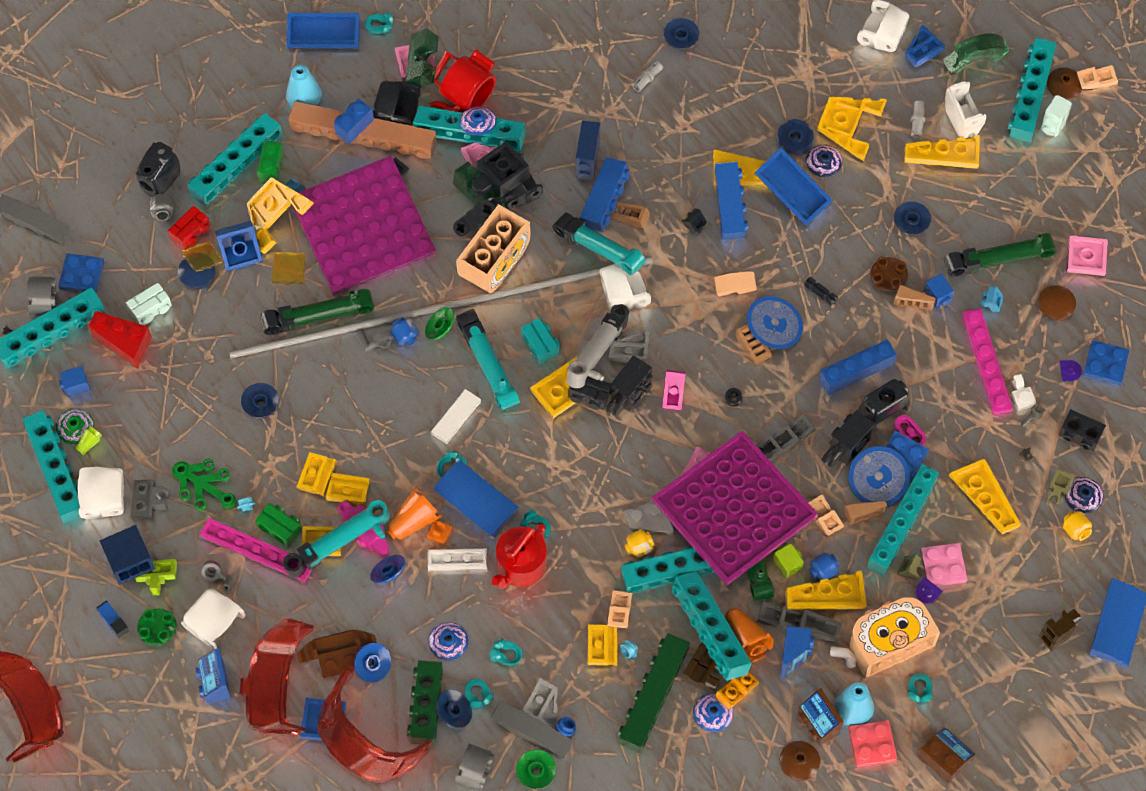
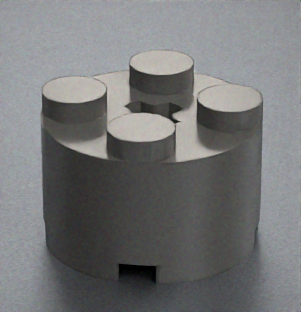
M28 277V313L45 314L56 307L55 277Z
M469 743L455 782L475 790H483L488 775L485 770L490 771L495 754H492V751Z

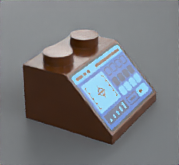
M821 688L814 692L798 708L797 717L800 723L807 726L810 738L814 742L817 741L819 746L840 734L843 720Z
M945 727L928 740L920 749L918 757L947 783H950L976 754Z

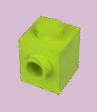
M789 544L787 546L782 545L775 550L773 560L786 579L803 570L804 562L798 548H794L792 544Z

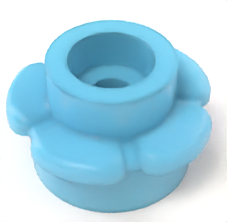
M253 497L238 500L239 506L237 509H242V512L252 511L256 502H254Z
M625 640V643L620 645L622 655L626 659L635 658L638 652L636 643Z

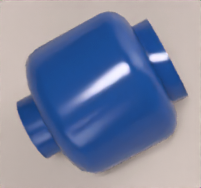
M402 317L391 325V334L399 345L407 344V346H410L417 341L416 336L419 334V331L410 318L405 319Z
M824 552L810 561L811 568H809V572L814 579H830L838 573L839 563L833 554Z

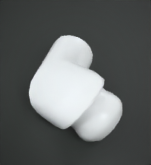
M831 647L830 655L832 657L844 658L847 668L854 669L856 667L857 658L850 649Z

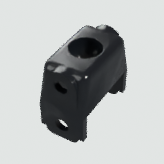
M404 81L381 82L372 108L373 118L412 126L418 109V98L421 96L420 87L417 84Z
M153 142L135 171L140 189L150 197L156 194H163L180 175L179 159L172 152L171 147L162 142ZM161 149L165 150L163 154H159L158 151Z
M518 153L524 159V155ZM530 174V178L505 194L500 200L508 209L528 204L543 195V186L536 184Z
M892 379L866 395L858 411L875 423V431L877 424L901 409L909 410V390L903 381Z

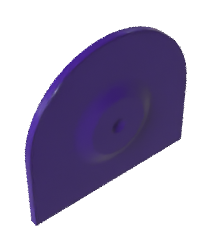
M1073 360L1059 361L1063 382L1075 381L1080 378L1082 368L1079 363Z
M923 577L916 587V596L923 603L934 602L943 592L926 577Z

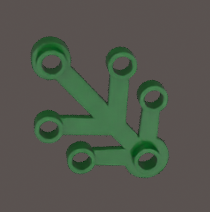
M207 458L203 463L193 465L180 461L172 467V474L180 483L179 497L182 501L191 499L187 479L194 483L196 497L194 505L196 510L204 511L207 508L203 490L219 499L225 510H232L237 504L236 498L232 493H223L209 484L215 481H228L230 479L228 469L222 468L218 473L202 476L194 474V472L203 470L207 472L214 470L215 464L212 459ZM207 463L212 464L210 467L205 466ZM180 468H185L183 472L178 471ZM227 473V476L221 477V474ZM187 492L188 496L183 497L182 494ZM231 498V501L225 502V499ZM202 502L204 503V505L202 507H198V503Z

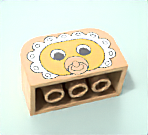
M498 204L456 260L458 275L489 293L496 291L528 246L530 241V222Z
M906 597L894 602L890 600L884 603L881 608L877 610L870 609L864 616L859 618L853 627L849 648L856 656L857 665L866 679L934 647L940 631L925 605L917 599Z

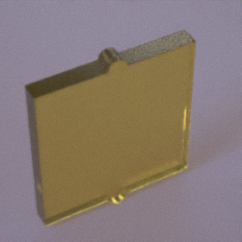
M209 241L193 245V247L181 251L182 256L195 272L211 269L224 263L222 257Z
M291 251L288 253L275 252L272 283H286V285L303 284L306 254L292 253Z

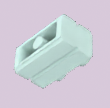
M1056 95L1046 109L1041 126L1042 131L1047 135L1057 137L1067 122L1072 103Z
M159 283L154 284L126 302L129 312L138 324L151 322L154 316L159 313H166L170 306H172L168 295L163 291Z

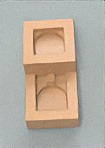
M1113 65L1095 70V67L1077 72L1082 89H1094L1118 84Z
M738 272L714 277L716 292L719 297L734 292L740 295L757 290L754 272Z
M823 495L808 502L818 513V518L814 521L826 536L844 527L835 510L832 511Z
M612 591L607 626L628 627L632 593Z

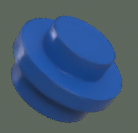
M563 717L557 721L556 728L561 734L572 736L576 730V723L569 717Z

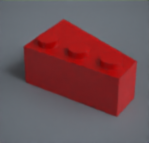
M95 311L88 326L93 338L108 349L116 352L119 357L127 360L133 367L138 368L152 337L149 327L99 311Z

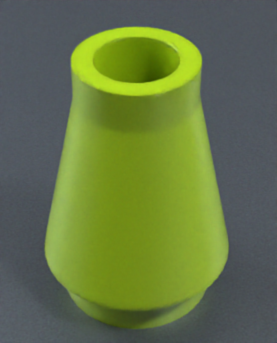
M90 426L88 429H85L75 449L82 455H85L101 441L102 434Z

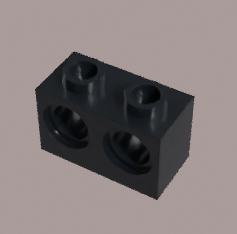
M1070 409L1058 436L1067 442L1076 443L1081 448L1094 452L1106 425ZM1068 426H1074L1076 430H1072ZM1086 434H1091L1094 438H1090Z

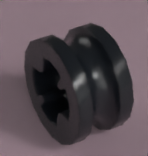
M737 388L728 389L725 393L726 403L732 407L739 406L742 403L741 391ZM731 394L738 395L735 401H732Z

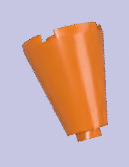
M417 487L413 489L387 525L389 527L387 532L394 540L396 538L401 540L442 517L439 513L435 515L437 510L422 493L417 494L419 492Z
M730 609L726 612L725 619L750 661L754 663L765 656L764 652L767 649L771 650L773 648L774 638L740 609Z

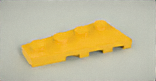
M980 135L973 136L970 139L959 137L957 140L952 141L941 139L934 143H930V141L906 143L904 162L978 168Z
M713 150L714 185H716L715 164L738 162V168L742 169V179H739L740 185H765L754 172L766 161Z
M985 458L949 474L951 479L1001 534L1020 527L1021 523Z
M862 570L856 571L855 574L839 575L838 578L830 580L828 578L822 579L820 582L813 584L806 583L789 587L785 591L787 609H865L867 606Z

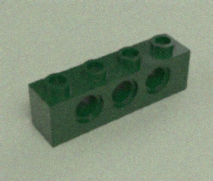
M418 660V666L413 669V679H416V685L411 688V698H414V704L409 707V717H412L411 725L408 724L407 737H410L411 744L436 745L438 725L436 703L441 694L442 662ZM429 680L432 683L430 686H423L422 682ZM424 699L430 701V703L426 706L420 705L419 703ZM420 719L428 720L425 725L418 724Z

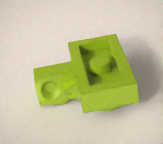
M176 559L153 560L155 569L136 577V581L146 582L147 585H150L149 589L152 595H160L161 584H165V580L176 579Z

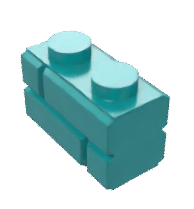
M541 318L521 327V336L539 364L559 355V347H561L557 337L553 338L550 334L551 328L548 323H543Z

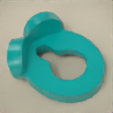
M390 12L385 13V15L373 14L366 19L365 27L368 32L373 34H387L392 28L393 16ZM377 19L380 22L386 23V25L372 27L370 23L372 20Z
M454 450L446 451V455L437 464V474L442 478L446 474L443 471V466L446 463H450L453 459H456L455 464L461 460L467 465L464 456Z
M535 510L527 511L524 519H521L520 527L529 526L534 529L533 526L529 525L530 522L544 524L546 527L545 538H547L551 531L550 523L544 517L537 515Z
M503 638L493 643V648L489 653L492 662H500L506 666L517 665L522 659L520 647L513 642L505 641ZM501 648L505 651L507 649L513 650L515 658L513 660L506 659L505 654L500 653L499 649Z
M923 673L914 674L908 683V698L914 702L920 701L921 703H925L933 698L930 678ZM918 679H922L926 683L922 696L918 695V689L914 685Z
M472 679L465 686V695L472 708H482L484 705H488L494 698V694L490 692L487 684L480 679ZM472 686H481L482 701L478 700L477 696L471 693Z

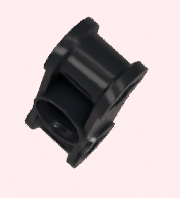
M491 197L478 204L454 223V232L458 236H464L479 228L486 222L498 204L503 207L502 201L497 197Z

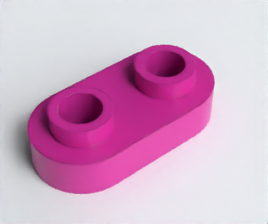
M901 415L896 418L894 423L895 431L911 440L917 439L918 443L922 446L925 445L926 435L911 417ZM905 425L907 428L902 429L900 426Z

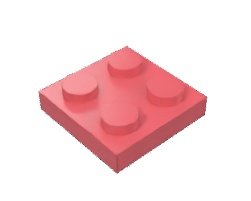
M889 720L849 726L856 767L897 761Z

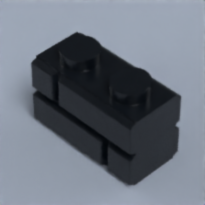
M589 376L586 378L583 387L573 388L569 386L568 397L571 401L578 404L583 402L594 410H604L611 395V383L596 380Z

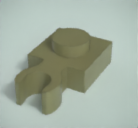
M1057 469L1049 485L1053 492L1048 495V502H1050L1051 497H1057L1056 506H1058L1061 501V494L1068 495L1075 476Z

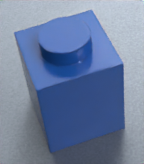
M942 274L928 280L924 287V292L927 295L936 298L934 304L936 308L941 305L945 306L952 301L954 290Z
M82 366L60 372L62 379L58 380L61 391H66L68 397L90 390Z

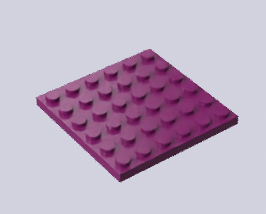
M392 156L298 192L313 201V205L303 215L298 213L292 205L333 295L436 253L433 242Z
M743 431L739 432L652 496L651 499L726 585H729L818 518V513Z

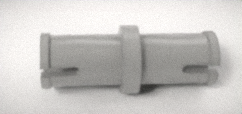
M654 61L631 84L632 88L640 92L663 69L662 64Z
M923 101L914 102L913 116H911L912 129L910 136L916 139L922 138L923 124L926 120L924 117L926 103Z

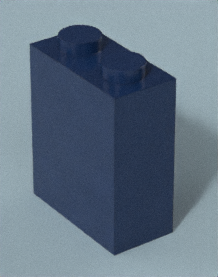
M582 120L575 158L576 177L581 179H594L600 146V122Z
M136 525L99 540L118 585L155 569Z

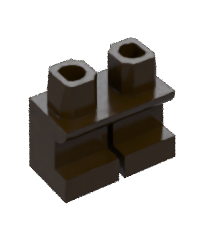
M1075 609L1068 613L1063 610L1057 622L1052 618L1045 622L1039 637L1053 651L1070 639L1073 631L1078 626L1077 622L1082 617Z
M701 642L682 674V680L703 691L705 687L716 691L720 684V679L712 675L715 671L718 673L719 671L714 659L709 656L708 649L704 643Z

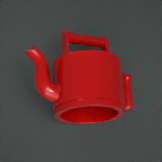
M477 49L473 51L470 58L468 56L458 58L445 50L443 57L428 78L440 86V94L454 103L455 106H450L442 101H433L428 103L430 107L461 113L472 107H483L496 85V77L491 73L492 68L495 66L494 61L480 53ZM452 57L457 61L451 66L442 83H440L437 78Z
M538 524L536 531L529 526L515 527L502 534L496 545V561L499 574L492 578L491 582L493 585H496L499 589H505L509 585L528 587L537 583L543 577L547 568V548L544 541L546 527L544 524Z

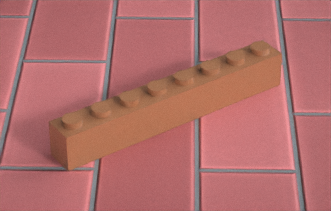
M295 101L289 117L290 129L296 132L310 133L314 136H325L332 140H343L335 134L334 121L344 112ZM374 118L351 143L363 144L366 147H377L385 151H396L403 155L410 154L419 158L431 159L437 138L436 131Z

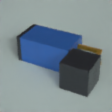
M107 600L96 607L100 616L119 639L130 632L128 626Z

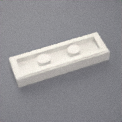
M465 389L433 428L431 435L447 445L481 403V399Z
M487 548L428 550V571L487 569Z

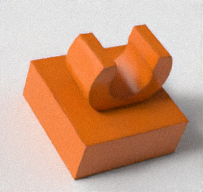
M436 520L427 534V539L445 546L453 531V527Z

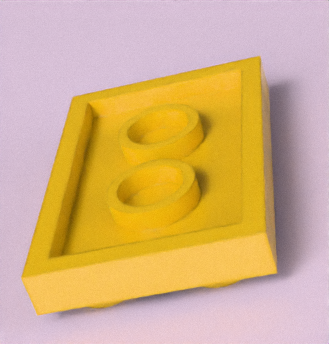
M577 357L530 387L531 392L553 419L576 404L568 397L569 385L566 382L569 364L574 362Z

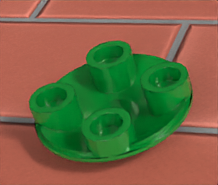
M164 609L145 610L137 623L138 636L149 645H161L168 642L174 636L177 628L173 613Z

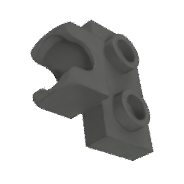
M153 479L135 480L130 516L133 519L152 518L153 509L154 511L167 510V505L161 500V498L169 496L167 488L155 487L156 482Z

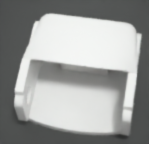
M873 0L871 7L873 13L867 19L863 30L859 31L857 41L860 45L872 49L894 52L907 27L909 14L888 2Z
M966 81L952 85L947 89L945 110L958 137L970 139L979 133L985 124L986 115L979 114L968 92L970 83Z
M615 263L603 267L599 271L610 310L613 305L624 304L629 310L646 307L651 303V296L646 292L643 279L638 270L632 276H629L621 266Z
M85 467L79 470L78 499L81 507L79 509L81 518L86 520L101 519L123 513L124 478L122 469Z
M211 588L207 589L186 612L181 624L209 649L214 650L217 647L213 641L228 629L236 616L243 619L245 613L232 600Z

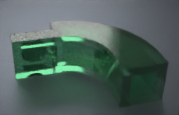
M992 33L981 34L953 47L955 51L945 57L943 61L949 73L955 75L976 60L989 58L997 61L1010 52L1002 36Z

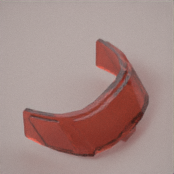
M286 619L272 627L256 644L250 662L248 678H241L239 691L240 695L246 696L245 713L250 729L259 731L261 734L298 736L300 733L305 732L304 727L289 723L286 717V696L291 660L302 640L314 630L313 625L294 619Z
M0 651V688L10 700L25 737V742L6 757L7 763L12 761L16 763L53 745L54 741L64 734L63 719L58 706L62 698L56 686L49 687L43 675L32 664V661L17 654Z
M350 667L347 672L343 671L321 706L322 711L317 724L320 738L329 752L352 773L372 782L384 783L391 781L414 769L431 750L432 742L428 740L410 751L400 753L384 751L368 740L348 720L342 711L340 694L342 688L353 678L354 668Z

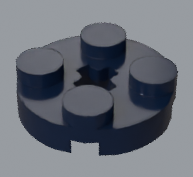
M791 119L788 120V123L782 124L778 129L777 142L779 149L782 148L789 154H806L813 144L814 132L813 130L811 131V128L808 127L805 121ZM797 134L799 139L794 140L790 136Z

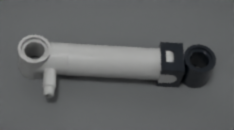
M617 304L611 307L610 313L607 312L602 319L600 328L578 358L569 364L566 382L570 387H583L588 376L596 380H604L605 376L593 370V368L614 340L617 341L623 329L627 327L630 311L626 305Z

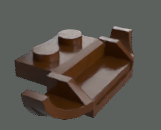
M352 629L313 639L297 653L299 663L319 659L323 678L355 671L354 660L358 649L368 643H377L375 634Z

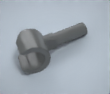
M1036 404L1029 417L1021 423V426L1025 427L1034 418H1041L1045 409L1041 412L1037 411L1040 404Z

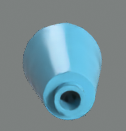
M297 65L291 70L286 90V99L292 108L295 101L318 106L319 101L322 99L321 87L309 69L304 65Z
M855 682L837 695L834 708L844 724L854 726L868 722L874 714L875 705L867 686L861 682Z

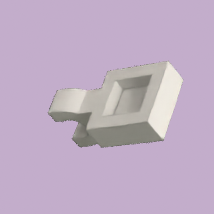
M1015 375L1013 377L1014 380H1012L1015 391H1012L1011 396L1017 411L1034 407L1037 403L1031 387L1025 388L1022 375Z

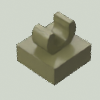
M916 554L905 556L897 573L902 577L920 578L916 570L924 569V566L920 563L922 558Z

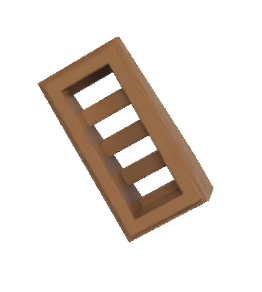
M617 201L615 211H612L610 217L614 220L644 229L650 216L647 207Z
M900 285L895 296L894 305L933 310L936 298Z
M748 324L736 330V338L755 365L772 357L768 347L753 336ZM753 338L755 339L754 341H752V342H750V343L747 342V341H749V340H751V339H753ZM759 344V347L752 350L754 346ZM763 350L764 353L756 357L755 354Z
M886 501L845 505L844 515L849 525H853L884 514L887 503Z

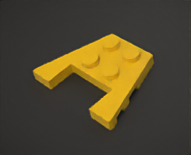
M829 97L817 130L864 161L870 144L853 139L852 137L862 112L865 111L881 116L887 99L871 100V98H864L863 100H853V98Z
M272 177L246 203L251 222L256 229L255 235L256 239L259 240L260 252L266 254L276 244V241L268 232V228L291 204L302 215L313 205V201Z

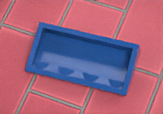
M287 13V48L359 49V13Z
M782 148L754 172L805 226L821 214L833 201Z
M461 460L451 467L433 488V490L494 538H496L519 508Z
M1111 579L1089 655L1129 666L1146 605L1145 592L1122 581Z

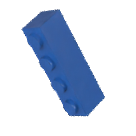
M606 157L579 217L590 229L604 232L605 227L609 225L610 214L612 211H615L618 197L623 193L625 181H628L630 177L627 162Z
M738 162L715 164L714 173L722 240L744 238L745 232H748L747 220L744 221L743 214H746V204L742 203L744 186H740L739 180L742 179V169L738 168Z
M888 339L820 370L819 381L827 395H830L894 365L897 354Z

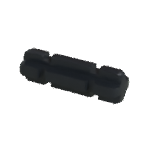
M809 277L805 281V287L809 290L812 289V292L823 300L826 299L828 304L834 305L836 303L837 295L829 293L830 290L819 282L816 283L815 279Z

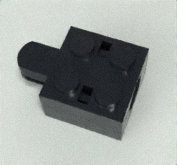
M505 141L477 161V173L480 176L472 181L473 192L477 196H483L493 189L501 198L530 178V166Z
M633 355L611 383V401L607 405L606 411L609 413L613 411L612 415L617 417L623 409L630 412L633 407L636 408L644 392L648 393L652 387V367Z
M856 410L853 414H848L843 421L844 424L841 427H836L832 432V439L829 443L831 444L830 449L822 457V461L824 463L828 462L827 465L830 468L839 460L848 466L872 440L875 423L860 411Z

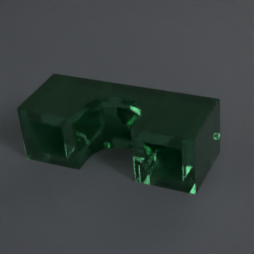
M427 28L410 36L406 82L417 84L420 88L433 84L436 67L428 63L427 59L431 54L437 52L439 36Z
M469 161L454 171L452 184L474 205L477 206L491 197H497L502 201L504 207L506 196L504 195L500 198L493 189L483 196L474 194L472 181L480 175Z

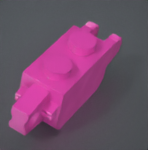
M346 500L337 507V511L344 522L366 509L364 506L354 507ZM373 528L356 539L363 549L366 547L370 552L374 550L381 557L388 556L390 552L385 538L380 539Z

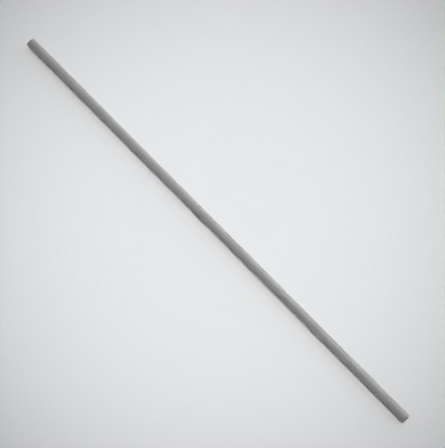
M652 256L645 257L646 262L643 265L652 264ZM603 267L229 351L231 359L387 324L395 322L402 317L406 319L427 315L446 307L453 309L599 276V271Z

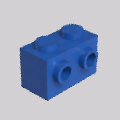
M360 99L351 103L347 110L335 119V134L350 144L374 120L372 108Z

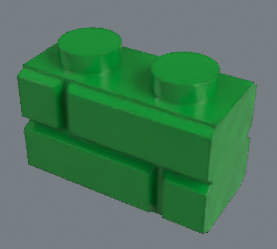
M264 141L257 169L259 183L265 184L271 177L278 181L284 155L281 143Z
M268 503L255 520L256 526L287 548L302 531L300 520L294 515L289 517L285 514V510L277 504L273 506Z

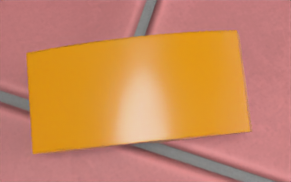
M748 671L747 675L731 679L727 685L716 693L715 697L730 710L758 685L759 681Z

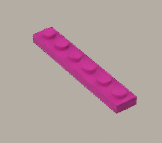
M979 308L964 311L962 317L993 415L1012 412L1013 407L982 310Z
M208 518L199 534L201 538L290 576L283 566V560L285 556L290 554L289 552ZM292 563L290 568H296L299 563ZM306 566L304 574L295 579L305 583L312 570L309 571Z

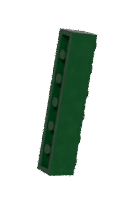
M669 633L665 639L662 638L657 648L660 651L657 656H653L649 665L652 668L649 673H645L641 684H644L642 690H637L633 699L636 703L633 709H628L625 716L627 722L625 726L621 725L617 733L619 745L640 754L642 753L689 651L690 642Z

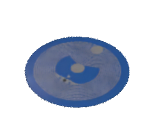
M765 296L754 301L748 309L747 323L753 336L762 344L775 349H785L795 345L801 338L803 332L801 316L795 307L786 300L774 296Z
M876 446L865 449L855 457L849 469L851 490L863 503L886 501L887 506L891 505L905 494L910 482V471L905 459L897 451L888 447Z

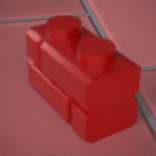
M192 206L167 232L170 240L178 244L183 250H186L188 247H193L197 239L209 231L211 224L207 215L195 206Z

